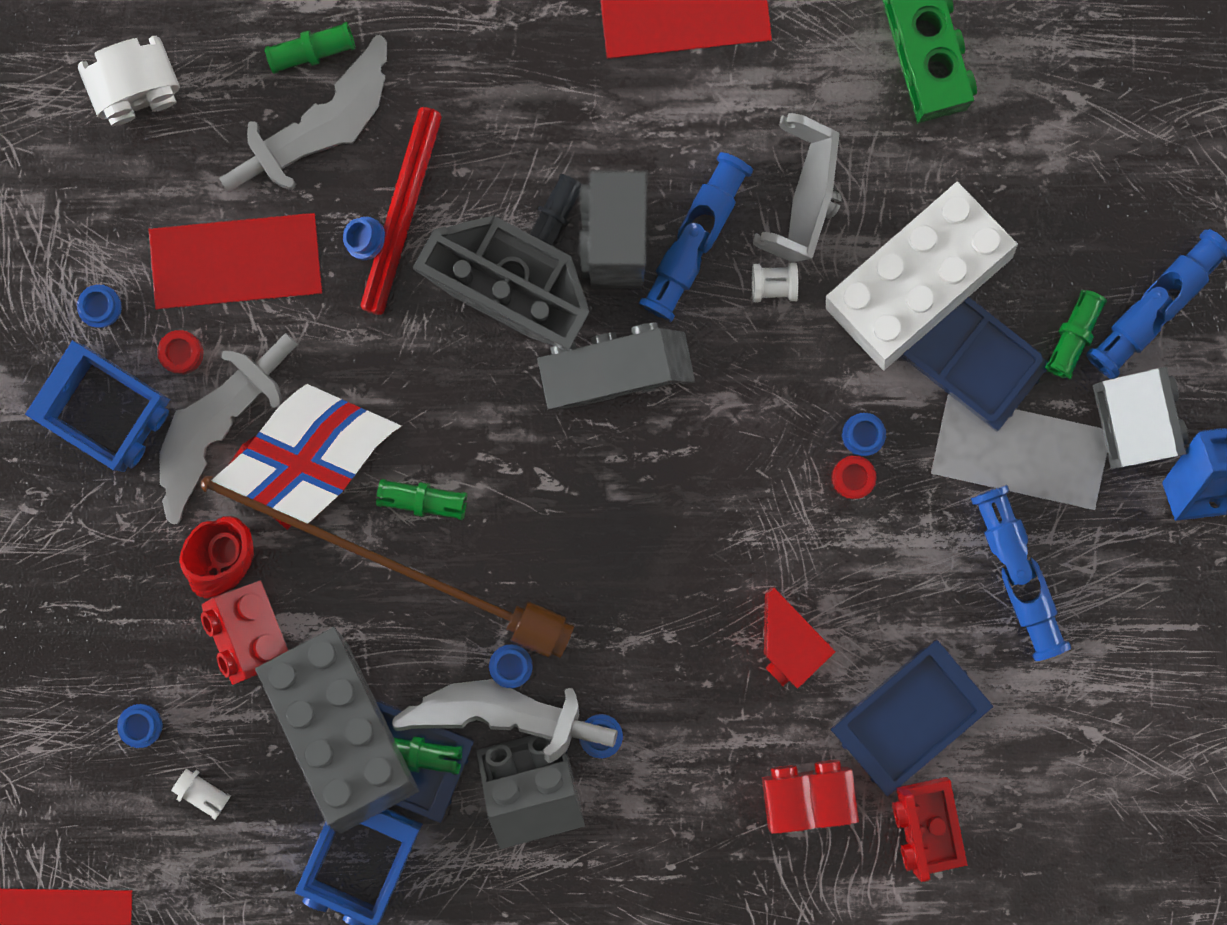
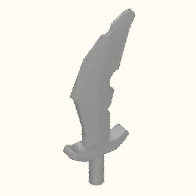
M381 35L373 37L368 48L334 84L336 93L333 100L326 104L318 105L315 103L301 117L299 124L294 122L263 141L260 137L259 125L255 121H250L247 128L248 145L255 156L219 178L227 192H231L264 170L272 182L285 189L293 190L296 183L292 178L284 174L283 168L304 156L341 144H353L379 107L385 82V75L381 73V67L387 62V42Z
M287 333L257 363L247 355L234 351H223L222 359L231 361L238 370L221 387L187 408L176 410L159 453L160 485L166 490V495L162 502L166 519L171 524H179L182 520L185 507L208 466L205 458L206 449L216 441H223L233 425V416L239 417L262 393L269 398L271 407L278 408L282 404L279 386L269 374L298 345Z
M493 679L450 684L423 697V702L420 705L407 707L395 716L392 721L395 731L414 728H463L467 723L475 720L484 722L490 729L511 730L514 727H518L520 732L551 739V743L544 749V759L548 763L557 760L568 750L572 737L614 747L618 730L578 720L579 705L573 688L565 689V703L563 708H558L540 703L512 688L502 687Z

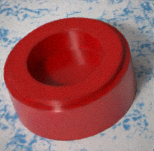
M171 331L159 342L157 349L158 359L165 369L175 374L191 373L199 367L203 360L204 351L200 340L187 331Z
M848 456L835 465L831 476L832 484L841 496L847 499H859L865 497L873 490L876 484V471L871 462L866 458Z

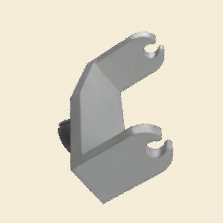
M788 113L787 118L784 115L781 116L780 128L810 143L793 197L789 236L787 239L770 232H762L761 236L755 233L753 245L793 263L813 258L825 218H832L840 208L839 204L831 202V199L837 202L842 200L841 194L833 191L840 133L806 116Z

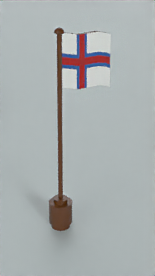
M309 384L298 389L277 408L244 452L215 478L213 476H206L201 481V489L204 492L210 489L508 620L509 623L506 630L513 632L511 641L548 658L551 654L561 658L569 642L574 626L566 623V617L530 601L527 602L525 608L516 606L514 612L511 613L311 525L310 523L344 492L374 450L391 434L401 429L402 426Z

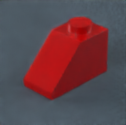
M771 587L765 593L764 655L771 663L765 668L783 687L790 681L798 689L835 651L775 588Z

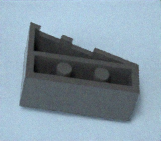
M657 322L632 327V335L617 338L615 332L601 334L590 338L592 345L577 348L576 343L573 342L569 351L555 346L551 347V355L537 358L547 408L563 410L616 399L615 397L642 391V393L655 391L656 387L673 383H682V385L694 383L695 378L685 332L658 328Z

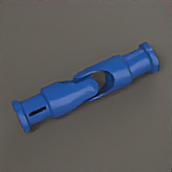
M719 153L717 157L719 164L708 184H702L678 230L677 241L665 253L656 270L658 275L647 297L641 298L638 303L639 306L663 320L673 321L675 317L673 310L684 290L691 288L699 273L701 256L712 248L736 204L734 197L744 178L750 177L753 172L751 166L731 154ZM704 214L715 218L711 233L704 230L700 224L692 223V221Z
M1211 229L1204 230L1200 234L1201 240L1186 256L1180 255L1143 294L1141 300L1132 305L1111 326L1112 333L1096 349L1090 348L1086 352L1088 360L1102 374L1110 379L1117 378L1120 375L1119 368L1135 352L1141 353L1161 331L1162 326L1167 321L1173 319L1209 282L1208 276L1223 260H1227V241L1221 235ZM1170 289H1177L1180 291L1178 297L1174 301L1168 295L1167 291Z
M1004 485L972 497L971 502L979 507L987 528L984 535L991 552L1007 567L1006 569L1002 568V579L1020 626L1026 627L1035 650L1032 654L1034 661L1045 660L1060 655L1072 647L1070 642L1064 641L1055 618L1058 611L1038 563L1032 557L1030 558L1031 561L1027 559L1028 535L1022 520L1016 519L1007 497V493L1010 490L1008 485ZM993 502L997 505L1002 521H998L992 506ZM1037 574L1040 582L1039 594L1032 600L1020 599L1013 592L1011 585L1027 584Z

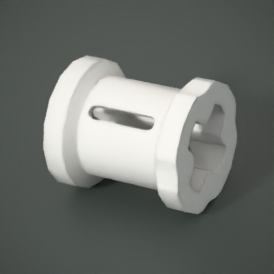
M789 263L788 267L762 268L760 264H753V302H761L762 298L788 297L790 301H797V263Z

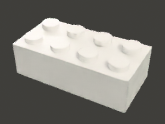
M956 182L827 294L826 310L884 371L1007 264L1014 256L1017 243Z

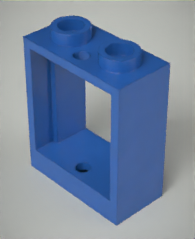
M72 340L25 415L112 470L125 472L127 467L132 469L142 458L146 449L142 444L150 431L156 432L165 422L169 414L166 406L171 399L85 345ZM91 365H94L149 400V403L116 454L58 418Z
M1227 428L1199 431L1185 450L1186 454L1179 458L1162 482L1175 521L1227 515ZM1209 502L1216 503L1218 508L1211 507Z
M386 809L360 823L402 842L375 905L316 880L337 832L329 827L326 822L295 890L296 894L304 897L302 902L305 905L322 912H326L330 908L344 914L343 921L349 925H378L423 825L390 809Z

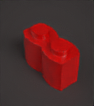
M840 760L814 763L815 770L798 772L796 765L771 768V776L762 777L767 824L771 834L859 823L852 769L848 766L841 767Z

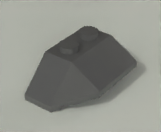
M496 216L434 229L413 266L415 271L454 298L532 339L566 351L570 350L589 315V308L572 257Z

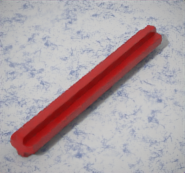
M421 107L418 110L383 227L385 231L384 245L381 251L374 257L362 297L361 308L372 314L382 315L384 313L442 117L440 112L431 108Z

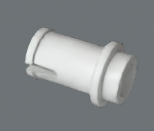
M185 769L171 790L178 795L176 800L180 802L183 798L216 820L231 795L224 793L200 778L198 770H195L193 773Z

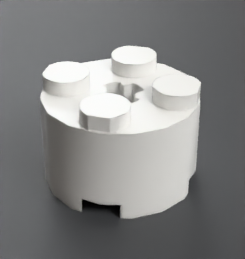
M151 36L149 38L150 44L143 46L139 45L137 38L119 42L95 52L97 62L89 66L87 61H81L78 64L79 73L97 117L101 119L107 118L111 126H117L134 120L136 118L134 112L150 106L154 112L166 109L176 103L174 94L178 92L180 86L159 37Z

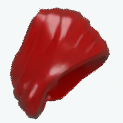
M223 516L216 521L202 522L192 530L183 544L179 559L182 572L188 579L192 592L206 599L229 592L242 580L250 568L254 556L250 529L237 517Z

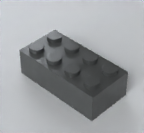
M590 171V185L581 184V220L583 230H580V258L582 278H590L591 290H643L646 237V172Z
M335 627L255 668L329 827L341 834L420 792L346 639Z

